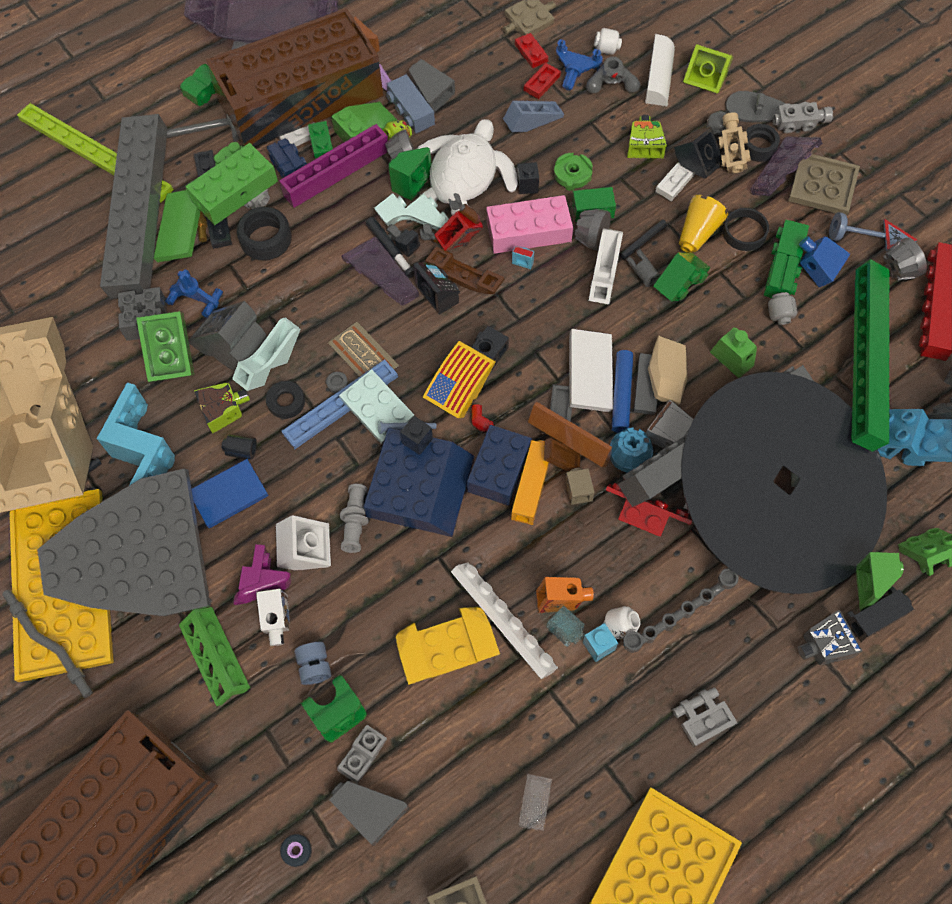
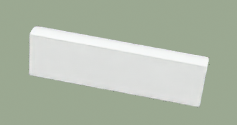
M655 34L645 104L668 106L675 46L672 40L663 35Z

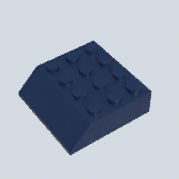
M388 428L364 504L366 517L453 537L474 455L451 441L433 438L425 450L418 455L402 444L401 430Z

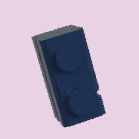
M286 138L278 141V143L267 146L269 159L282 178L307 165L304 157L298 156L299 152L294 143L290 144Z

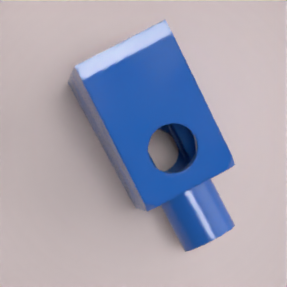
M807 236L799 244L806 252L800 263L818 287L833 282L850 256L849 252L828 237H822L814 242Z

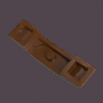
M437 246L425 260L426 263L436 264L440 270L443 269L448 279L452 282L479 293L495 294L505 280L503 276L490 270H486L484 273L455 260L452 253L444 251Z

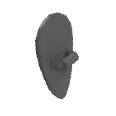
M738 91L728 97L726 110L728 113H737L739 121L771 122L778 107L786 103L766 96L763 93Z

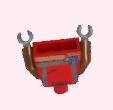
M458 193L453 194L455 201L448 200L452 210H460L456 211L436 233H432V227L429 224H424L423 229H420V235L423 240L432 239L433 242L441 245L444 251L467 244L483 228L478 213L467 204H462Z

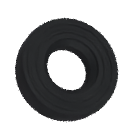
M281 381L274 384L268 390L266 404L274 416L281 419H289L302 411L305 405V396L303 390L296 383ZM289 393L294 397V400L289 406H280L277 403L280 395Z

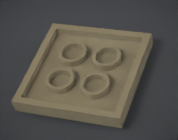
M802 152L788 201L832 213L841 212L847 216L860 166Z

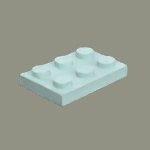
M372 369L339 395L340 400L381 444L384 443L387 432L378 433V421H382V423L409 422L414 416Z

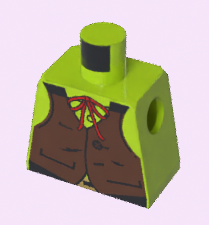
M229 383L194 391L212 433L242 417L239 405L250 401L245 389L233 393Z

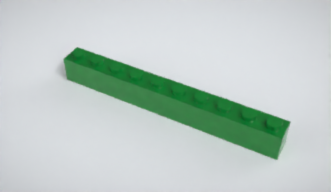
M870 259L855 270L852 442L873 452L889 444V269Z

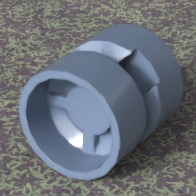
M323 642L308 643L294 650L296 662L301 666L298 670L301 684L311 685L331 678L329 663L325 661L327 652Z

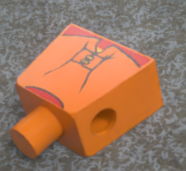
M545 577L536 590L538 613L576 610L583 601L593 600V588L582 587L580 578Z

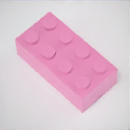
M565 195L487 207V225L493 254L513 251L515 246L534 248L572 242L573 225Z

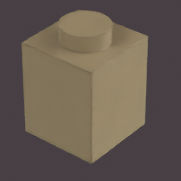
M575 468L567 472L565 482L571 505L593 501L594 489L589 469Z

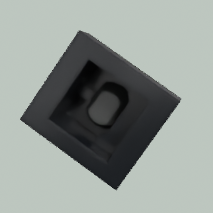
M393 224L386 229L390 232L388 236L395 240L397 248L407 257H410L420 247L417 232L406 229L402 233Z

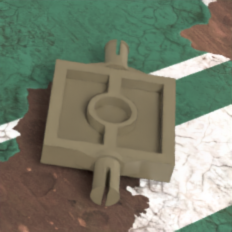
M522 0L507 8L505 16L510 21V24L503 27V32L508 34L516 30L522 36L529 33L534 35L554 24L555 18L549 11L556 8L555 2L552 0L543 5L539 0Z

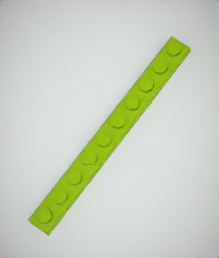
M31 103L17 114L20 121L110 174H115L117 153ZM162 180L160 203L165 200L168 193L173 191L172 185Z

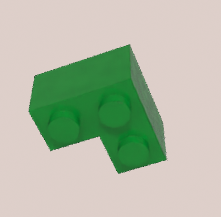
M677 253L654 284V287L670 301L683 300L689 291L687 289L691 284H699L705 281L708 277L707 272L711 267L694 253Z

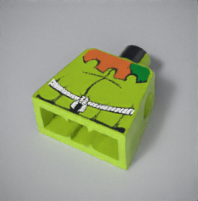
M649 115L640 116L639 121H634L632 124L627 158H664L666 141L661 123L659 121H651Z

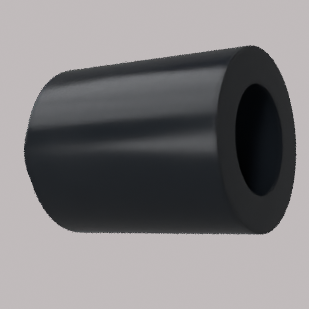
M229 434L227 438L223 439L222 451L225 452L226 456L251 460L255 457L257 449L256 438Z

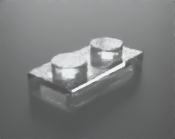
M527 774L519 820L520 827L544 831L552 779Z

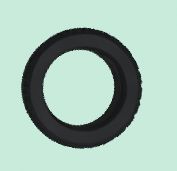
M258 207L246 212L237 224V237L241 248L253 259L262 261L274 259L284 254L291 244L292 234L288 220L281 211L275 208ZM272 226L279 229L278 233L269 240L254 241L250 239L251 234L261 227Z

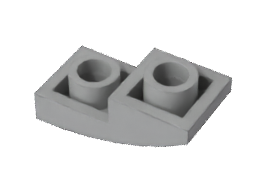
M366 725L353 742L351 750L340 763L337 771L358 784L380 752L387 738Z

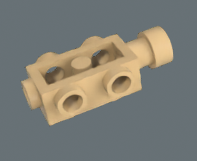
M728 113L722 117L723 126L726 127V130H722V136L719 137L720 149L724 148L725 154L721 155L723 167L727 166L728 173H740L744 169H748L747 162L751 161L749 149L745 150L744 146L745 143H748L747 132H742V126H737L739 123L738 114Z

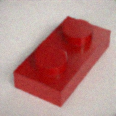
M531 33L515 39V46L532 69L548 62L549 56Z
M545 63L524 85V91L540 99L557 81L561 71Z

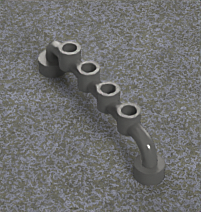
M729 568L722 570L716 585L710 589H703L698 597L692 601L683 602L680 609L672 614H665L656 625L647 626L642 634L635 631L628 632L623 639L624 648L628 652L635 653L641 649L644 643L654 642L659 633L664 630H672L677 621L682 618H690L695 609L701 605L708 606L713 598L723 590L735 587L739 576ZM702 595H707L709 600L704 599ZM684 607H688L691 612H686ZM666 619L670 620V621L672 622V624H671V625L666 624L665 620H666ZM646 632H651L653 637H648Z

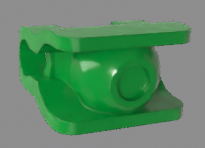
M342 675L332 680L336 689V696L330 704L318 705L311 697L301 702L312 722L327 742H334L367 716L360 700Z

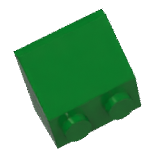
M424 147L400 152L395 159L390 161L388 169L392 192L410 201L413 200L430 178V148Z

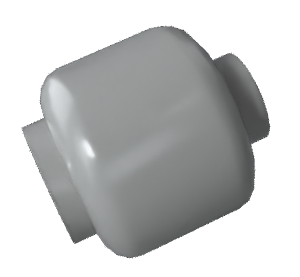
M789 293L775 294L769 300L768 309L772 321L778 322L779 325L791 323V319L797 316L796 300L793 296H789Z

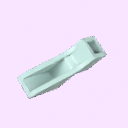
M392 193L374 208L388 227L403 220H412L422 225L429 224L432 229L438 231L449 220L444 212H438L436 209L438 205L431 196L427 198L425 194L406 207L407 205L400 196L396 198Z
M286 317L280 319L259 349L249 358L238 362L232 379L247 391L264 386L271 368L288 363L300 328Z

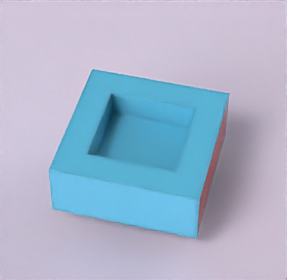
M515 246L512 252V264L531 269L534 263V251Z

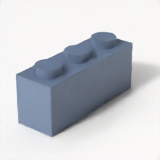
M407 75L387 83L388 92H386V96L389 102H393L397 113L404 117L405 122L412 128L415 134L435 125L433 109Z

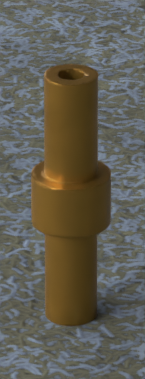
M200 211L197 227L200 242H206L207 220Z

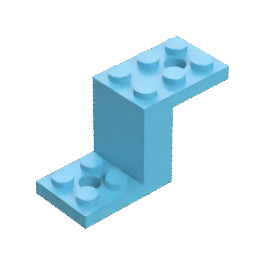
M127 383L97 440L111 457L139 466L130 483L131 485L139 479L167 473L168 469L172 468L175 455L164 438L137 430L138 422L145 415L148 404L134 384Z

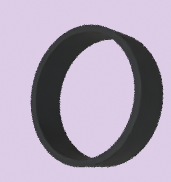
M739 208L732 211L727 216L723 227V236L726 242L731 247L741 251H752L761 247L769 232V223L766 217L759 211L751 208ZM748 217L754 219L762 226L764 236L755 242H743L730 234L727 224L732 219Z

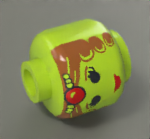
M404 120L388 122L383 129L388 140L397 132L405 129L409 137L412 136L411 127Z

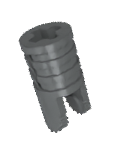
M639 249L636 252L643 261L636 265L630 256L626 261L641 278L644 285L650 287L657 282L661 275L653 267L643 251Z

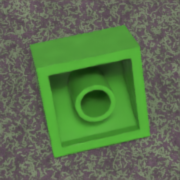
M870 552L856 566L860 611L872 606L902 576L904 567L899 559V553Z

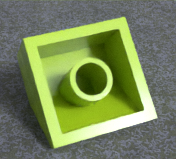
M696 44L683 82L719 93L734 56Z

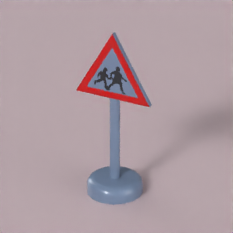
M841 212L834 215L829 229V238L833 241L840 240L846 231L885 238L886 251L896 242L907 237L915 242L918 241L886 219L883 220L884 233L847 226V216Z

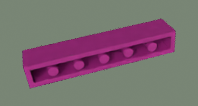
M375 124L279 180L283 196L293 208L297 207L388 152L385 144L388 141L387 135Z

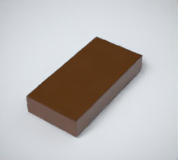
M552 438L545 440L544 461L568 472L572 469L580 468V454Z

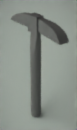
M226 116L224 119L170 129L167 131V138L226 125L231 126ZM231 126L233 140L236 142L239 140V137Z

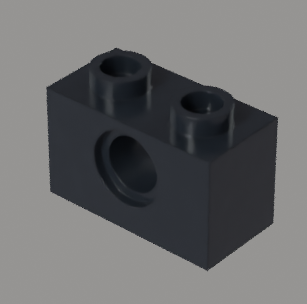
M487 326L484 331L478 333L472 348L496 361L493 366L494 368L509 348V337Z

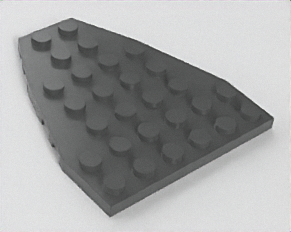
M187 469L139 479L78 516L37 549L43 594L49 597L90 608L157 616H169L211 606Z

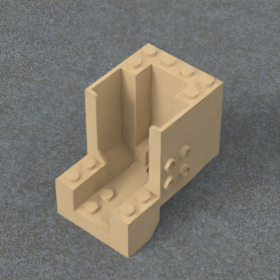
M53 317L0 327V513L76 497L84 493L93 444L64 372L66 365L64 344Z

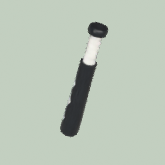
M369 217L365 222L367 228L393 260L397 261L400 267H402L405 276L412 278L415 275L414 267H410L400 250L376 218Z

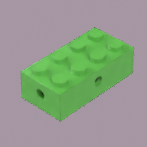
M249 143L185 187L191 201L216 225L277 183L278 180L274 166Z

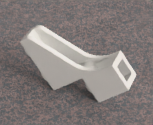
M604 228L602 230L589 301L609 304L623 236L622 231Z

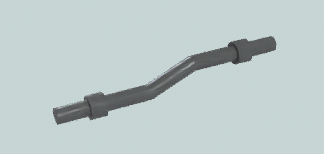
M12 590L4 591L2 595L10 606L9 611L14 618L19 620L30 639L54 652L68 672L67 677L70 682L77 686L84 698L89 697L93 692L85 681V675L81 668L75 666L63 646L37 631L26 614V607L17 600Z

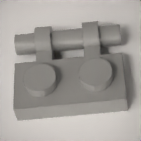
M715 687L708 691L705 689L700 691L695 698L689 701L685 699L679 703L680 706L672 709L676 718L685 714L689 719L682 723L681 726L693 747L737 724L725 701L715 705L712 700L719 696ZM705 705L707 710L697 715L694 709Z

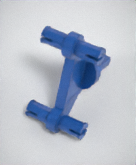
M560 39L557 43L556 54L559 61H562L564 64L565 72L567 73L562 86L568 91L573 89L576 78L580 77L581 73L590 69H596L597 71L602 64L603 58L601 51L598 49L593 51L592 57L568 51L565 40L562 43V39Z
M188 270L179 271V279L169 289L170 294L165 302L173 305L177 297L181 295L204 302L206 306L201 314L204 317H208L219 306L218 301L223 291L216 288L212 296L199 288L197 280L191 277Z

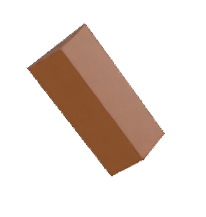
M536 402L534 404L528 423L599 466L607 467L610 461L612 446L540 403Z

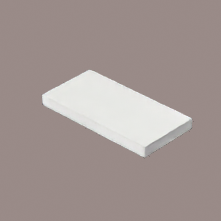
M571 329L569 407L605 412L613 410L612 334Z

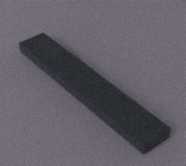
M213 150L194 153L198 177L216 166ZM206 217L213 249L233 245L227 217L216 225Z

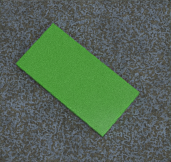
M187 190L168 193L166 196L154 259L157 262L192 257L200 210L191 201Z

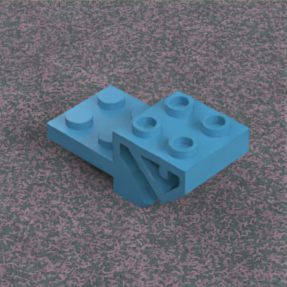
M889 409V444L879 448V454L882 457L891 459L904 448L901 459L903 460L902 463L906 465L924 466L925 461L952 462V419H929L923 409Z

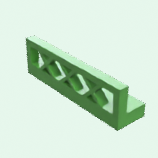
M213 608L193 610L179 626L215 705L220 706L232 695L245 693L250 686ZM191 622L194 625V634H192V631L189 627ZM200 642H202L204 647L203 654L200 651ZM209 663L213 666V675L210 673ZM219 683H221L222 688H223V690H224V692H225V693L222 694V695L220 694V692H219V690H218V689H219Z

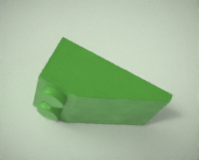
M380 102L349 106L332 115L334 132L344 142L375 124L383 130L388 122L397 120Z

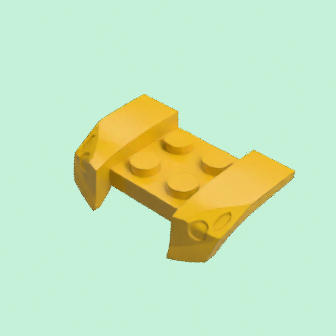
M481 607L458 608L461 618L418 632L415 623L396 634L398 651L408 685L500 655L491 625Z

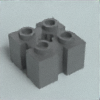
M160 287L143 289V294L138 295L135 291L118 293V306L122 312L119 314V329L127 341L140 339L136 318L167 313L166 299Z

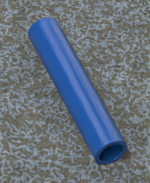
M621 350L616 354L612 431L615 433L629 428L633 353L628 350Z

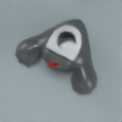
M609 57L599 67L597 72L588 79L586 89L590 93H598L601 90L602 82L616 84L622 81L628 92H636L640 88V82L623 65L619 58Z

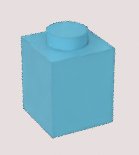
M605 623L587 633L583 639V644L595 662L615 651L618 645L617 640Z

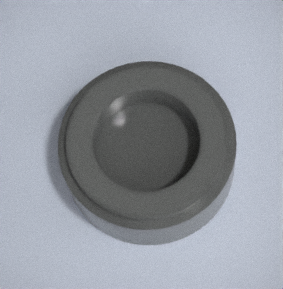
M333 372L327 377L326 384L329 391L336 394L348 385V380L342 372Z

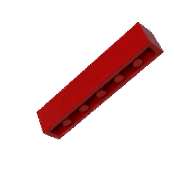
M938 242L934 250H930L927 259L930 262V266L926 272L928 283L925 286L924 295H927L922 308V312H925V317L922 319L920 326L923 330V335L920 337L919 347H921V356L947 361L952 354V245Z

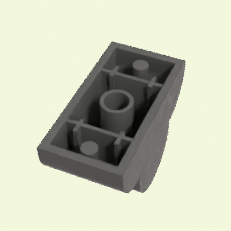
M245 301L212 311L188 341L198 351L215 357L220 363L235 371L238 362L252 356L267 336L264 330L255 322L257 316L253 309Z

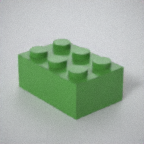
M179 311L136 318L148 382L194 376L184 313Z

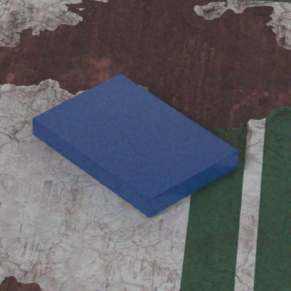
M248 459L191 489L193 501L209 529L268 497L265 488Z

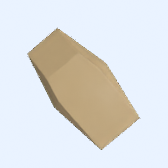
M658 336L648 366L655 399L667 403L671 400L678 406L687 383L686 345Z

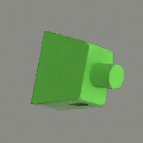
M733 328L717 342L710 353L733 374L741 378L754 366L757 346L748 338V334L745 331Z

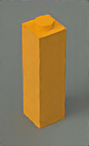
M531 440L513 505L511 520L530 525L534 523L550 464L544 461L545 441Z

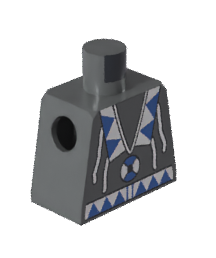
M840 610L810 628L803 635L807 643L798 646V652L802 659L805 660L814 656L819 665L851 659L863 651Z

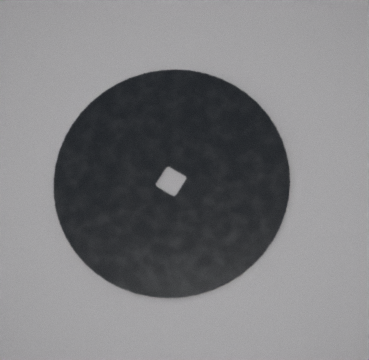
M762 372L747 375L726 384L716 391L700 408L691 423L683 448L682 484L684 496L693 523L706 545L723 564L743 579L762 588L781 593L802 594L821 591L835 586L857 571L856 566L874 550L884 525L887 509V483L878 449L872 452L852 442V408L832 391L812 380L789 373ZM782 466L788 468L800 479L791 495H788L773 482Z

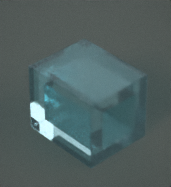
M563 606L548 621L547 629L568 647L572 642L577 644L584 636L585 624Z

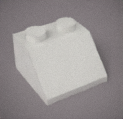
M291 515L276 524L277 567L291 570H306L331 566L329 523Z

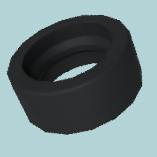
M754 124L746 129L748 143H745L744 146L745 150L749 149L750 159L762 162L773 158L780 142L778 132L766 124ZM756 137L763 138L771 146L759 148L754 146L749 140Z

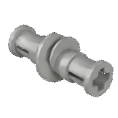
M362 484L349 485V501L347 507L340 512L341 520L346 523L341 550L349 553H356L361 550L359 539L362 533V526L368 524V518L364 516V497L368 489Z

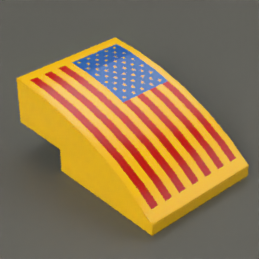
M458 341L438 369L423 398L457 418H464L473 399L478 397L496 361Z

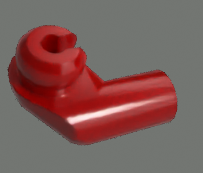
M472 405V425L482 432H487L490 425L494 426L493 422L482 416L481 405Z

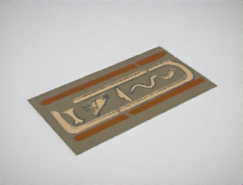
M358 322L328 342L359 377L383 360H386L393 369L399 366Z

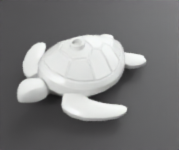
M481 120L474 134L440 136L423 143L417 148L428 147L431 154L437 153L430 168L431 188L423 193L427 198L431 196L435 202L439 199L443 203H449L448 199L455 201L453 194L458 193L462 204H467V200L477 197L488 188L493 180L496 169L500 172L506 189L511 193L516 190L518 177L513 162L504 153L494 151L489 144L494 131L493 123L490 120ZM460 209L452 210V216L456 213V211H459Z

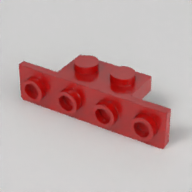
M618 483L607 486L606 491L626 498ZM626 498L618 519L659 537L662 535L669 516L689 525L692 523L689 512L677 508L676 511L668 508L669 504L657 499L655 502L647 500L632 507Z

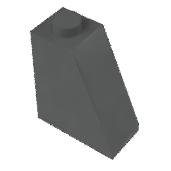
M420 59L410 67V80L433 109L434 113L455 94V80L424 60Z
M349 781L336 786L331 792L333 796L329 799L372 846H375L410 809L403 801Z

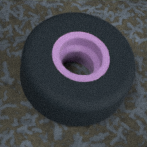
M300 834L288 836L280 848L282 860L292 867L304 865L312 853L310 841ZM294 846L300 847V853L298 855H294L292 853V848Z

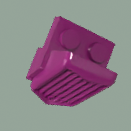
M255 544L252 567L242 566L239 591L234 596V605L257 600L256 592L276 589L285 590L291 585L292 579L289 572L270 570L271 558L270 553L266 551L265 545Z

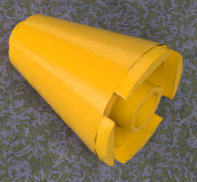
M695 195L690 201L679 240L681 249L686 253L697 252L728 216V213H725V206L712 197L708 196L706 199L700 198L702 195Z

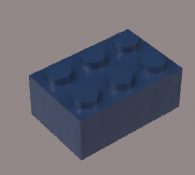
M490 425L467 481L468 492L509 506L525 466L532 438Z

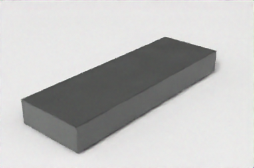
M640 353L634 413L655 415L657 399H655L648 372L652 356L650 354Z

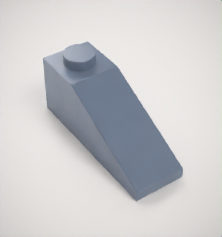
M512 101L503 120L512 132H527L562 118L564 113L556 102Z

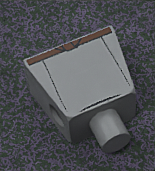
M669 400L648 428L646 435L653 444L665 449L687 435L693 419L674 402Z

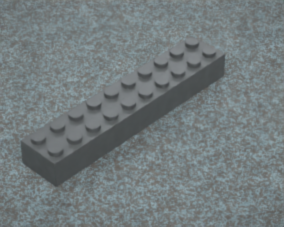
M159 114L122 117L100 282L101 289L111 299L118 298V293L135 291L137 295L143 294V289H150L168 131Z
M804 365L797 369L792 366L782 372L814 381ZM686 436L678 439L669 447L658 452L657 455L649 458L640 466L622 476L624 481L619 483L618 486L632 507L651 499L682 478V456Z

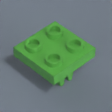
M939 528L929 529L924 534L910 537L907 541L898 544L900 553L918 561L921 572H926L928 576L934 574L933 565L939 562L947 564V567L952 566V534Z

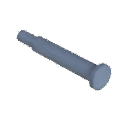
M378 421V433L387 432L388 428L402 430L408 422L382 423V421ZM426 423L429 426H431L432 429H436L437 427L436 423Z

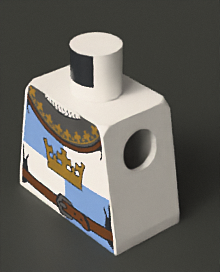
M281 589L256 592L261 631L269 634L270 646L284 645L283 632L290 631L288 595ZM278 617L277 622L272 624L273 619Z

